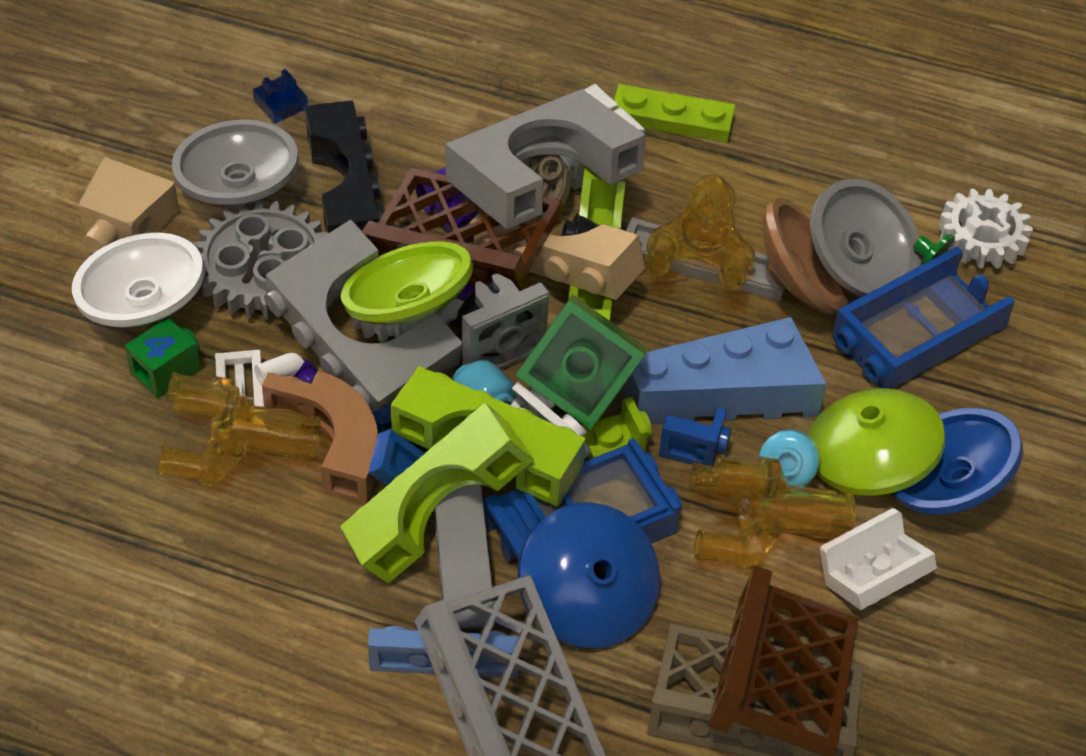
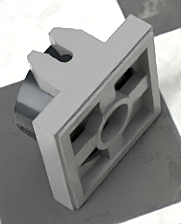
M499 274L492 275L491 284L485 285L481 281L475 282V291L463 302L456 318L458 327L462 331V366L478 360H488L500 370H503L527 359L547 331L549 292L541 282L522 291H519L510 279Z

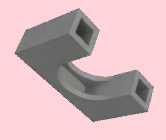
M580 89L446 143V180L504 228L509 229L542 215L543 178L521 162V160L545 154L570 157L587 166L611 185L644 170L646 134L585 90Z
M349 220L267 273L264 299L274 315L277 317L283 315L290 323L297 341L306 349L311 347L319 356L320 364L325 373L343 380L364 398L377 422L391 412L392 402L418 366L433 372L446 374L459 365L463 342L436 313L420 321L398 337L382 343L358 342L346 337L335 328L328 316L329 308L341 296V291L346 281L358 269L378 257V249L354 222Z

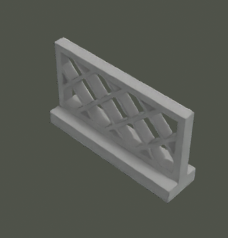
M531 575L447 603L441 600L426 605L414 621L468 756H516L519 748L525 749L537 756H561L557 754V750L565 731L583 739L589 756H606ZM522 592L529 609L524 624L498 612L504 597ZM495 600V603L492 608L484 605L485 603ZM469 609L488 618L480 638L476 639L462 632L454 614ZM533 621L535 623L537 630L531 628V624ZM494 622L519 633L511 655L485 643ZM526 637L544 645L548 659L543 670L518 659ZM467 646L474 649L472 656L470 655ZM480 653L506 664L498 687L479 677L475 665ZM552 667L554 669L556 676L550 674ZM513 668L539 680L530 702L504 690ZM545 684L563 691L567 706L562 717L537 706ZM486 693L493 696L491 703L489 702ZM500 700L526 712L517 734L498 725L494 713ZM533 715L558 727L550 749L524 738ZM571 715H573L576 724L569 721ZM505 740L512 743L510 752Z

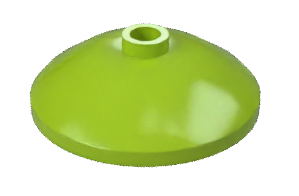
M435 241L405 246L385 253L358 269L344 284L341 291V300L346 312L350 316L366 323L403 325L422 321L439 312L462 292L472 275L473 263L469 252L464 247L455 243Z
M889 388L861 390L840 398L818 415L808 432V435L814 439L820 452L821 461L817 475L835 489L850 494L866 496L894 493L921 481L939 463L945 449L946 440L942 419L932 405L909 392Z

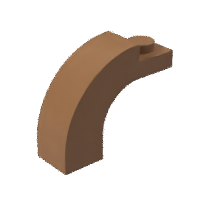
M319 370L312 383L303 382L293 376L285 377L268 372L262 384L265 414L312 426L323 432L332 442L321 466L324 494L363 505L368 503L377 484V479L368 472L378 431L374 415L364 398L343 380Z

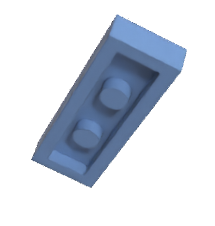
M389 626L384 629L370 628L368 640L370 671L435 674L419 631L408 630L400 626ZM490 631L485 643L511 655L518 636H509L502 632ZM466 633L476 639H479L481 635ZM467 646L469 653L472 656L474 649ZM480 653L475 667L479 677L501 678L506 664ZM513 668L509 678L518 679V670Z

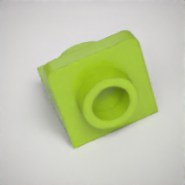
M632 397L622 399L621 414L598 420L592 429L581 425L587 432L583 437L586 438V444L592 451L587 456L589 460L627 445L628 440L635 438L645 453L647 438L652 435L651 423L647 413L644 410H638Z

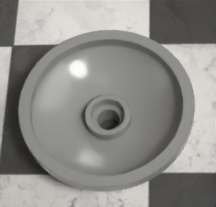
M230 120L207 126L186 138L173 155L172 171L178 187L194 199L217 206L246 205L273 195L290 181L298 167V149L291 135L276 125L257 120Z
M844 179L832 184L817 198L810 220L813 245L828 273L850 292L863 297L921 265L922 255L912 248L919 238L917 228L905 207L883 187L863 179Z

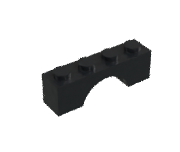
M353 100L305 106L307 138L312 164L330 167L345 177L337 187L322 194L325 232L329 234L349 220H352L361 231H363L368 221L378 223L385 210L383 204L376 205L375 199H380L377 174L369 175L368 171L373 169V156L370 144L363 145L362 143L363 140H367L364 116L356 115Z

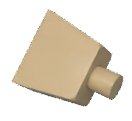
M105 157L101 161L79 203L83 230L86 233L82 239L84 247L94 254L99 249L119 239L138 234L159 232L179 212L175 182Z

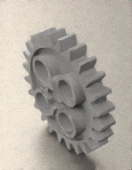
M261 201L256 202L254 210H248L245 205H240L239 213L236 215L225 209L223 210V222L211 218L209 220L210 230L200 229V241L193 242V245L200 252L204 263V278L201 284L202 295L204 298L213 296L215 307H219L227 302L229 314H234L241 307L245 308L246 318H250L255 310H261L264 318H269L271 310L264 299L266 294V274L328 234V232H322L320 221L310 223V213L308 211L296 216L295 205H290L285 211L279 210L278 201H274L270 209H264Z

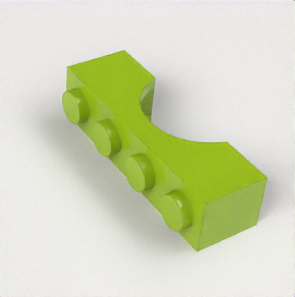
M418 366L391 404L393 431L404 439L430 449L463 422L468 415L484 403H487L510 423L534 459L531 464L516 475V489L557 507L560 505L584 466L586 438L578 435L568 427L557 426L536 417L526 409L516 408L499 401L485 391L474 390L453 381L446 374L433 372Z
M484 403L437 444L433 445L402 474L394 478L388 486L368 503L360 507L340 527L361 565L389 584L425 553L424 532L427 521L435 507L445 496L460 487L473 484L485 485L499 491L531 464L534 459L510 423L487 403Z

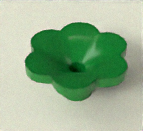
M947 234L940 241L933 243L922 235L912 248L924 257L923 264L947 252L954 242L955 236Z

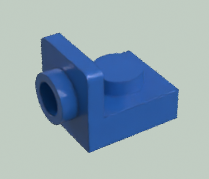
M717 408L712 426L698 423L688 418L683 419L667 415L662 428L659 456L712 470L716 454L725 455L732 428L724 426L727 410Z
M389 429L377 436L368 473L388 486L394 478L402 474L425 453L395 431Z

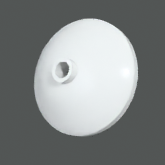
M166 233L133 235L112 242L92 254L80 266L74 276L72 295L79 311L93 322L117 328L145 326L173 315L192 299L202 284L204 263L198 249L182 237Z

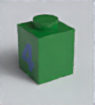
M169 317L125 345L130 374L157 399L201 370L198 350L200 349L198 340L189 329H181Z

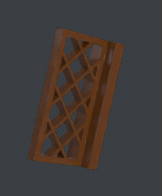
M411 167L378 223L368 221L362 231L378 249V257L398 248L424 242L441 241L458 244L469 252L473 263V272L467 284L475 285V282L481 281L488 285L492 283V275L499 274L510 279L517 289L522 291L530 286L528 272L564 208L561 200L543 196L542 211H545L542 219L526 226L524 223L518 225V229L496 238L492 228L501 224L491 216L486 217L484 210L472 200L452 208L448 207L445 200L462 192L446 180V175ZM418 184L432 186L435 191L414 200L410 197ZM441 202L444 211L423 220L420 219L417 211ZM478 210L481 220L458 229L455 219ZM413 213L416 223L404 228L393 226L396 220ZM450 222L453 228L452 232L440 237L426 233V231ZM486 230L491 238L490 241L478 246L464 242L465 239ZM524 239L528 244L521 256L506 253L502 250Z
M754 565L738 600L707 727L727 734L732 722H735L821 756H833L838 746L858 618L770 585L773 571ZM772 604L790 611L795 618L783 620ZM825 624L843 631V634L830 638L820 625ZM805 629L815 642L803 644L793 631ZM778 635L788 649L777 651L767 638ZM825 653L835 667L824 669L814 655ZM799 660L809 674L797 676L787 663ZM772 667L782 681L770 684L760 670ZM819 685L830 699L818 702L808 690V687ZM792 692L803 707L791 710L780 695ZM765 700L775 712V715L769 716L749 708L750 703ZM813 718L824 731L825 736L807 730L801 721Z

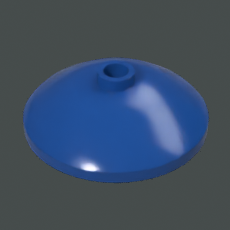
M961 408L940 413L946 440L945 449L939 463L921 481L906 489L891 493L901 505L912 511L924 514L945 515L972 509L997 495L1014 477L1023 457V443L1019 431L1014 423L1003 414L983 408Z
M582 502L570 504L553 511L532 529L526 538L519 557L518 579L531 575L556 638L563 644L582 649H599L620 643L632 636L643 626L656 604L660 586L658 559L651 541L632 518L608 505ZM596 562L601 563L606 569L604 579H599L594 574L593 568ZM520 592L521 597H522V600H523V603H524V605H525L527 611L529 612V609H528L527 604H526V602H525V599H524V597H523V595H522V592Z

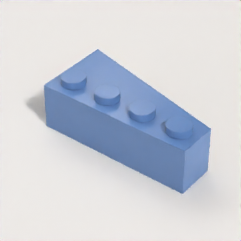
M791 317L646 352L644 358L622 386L621 393L624 399L633 398L638 410H644L647 413L651 424H664L667 415L695 420V417H715L717 408L727 410L725 421H735L737 415L762 414L763 419H780L782 413L802 412L803 417H818L826 389V382Z

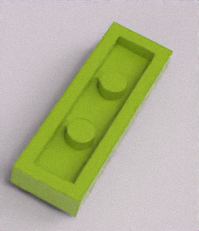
M618 84L614 101L618 104L617 109L622 108L645 129L728 143L736 104Z

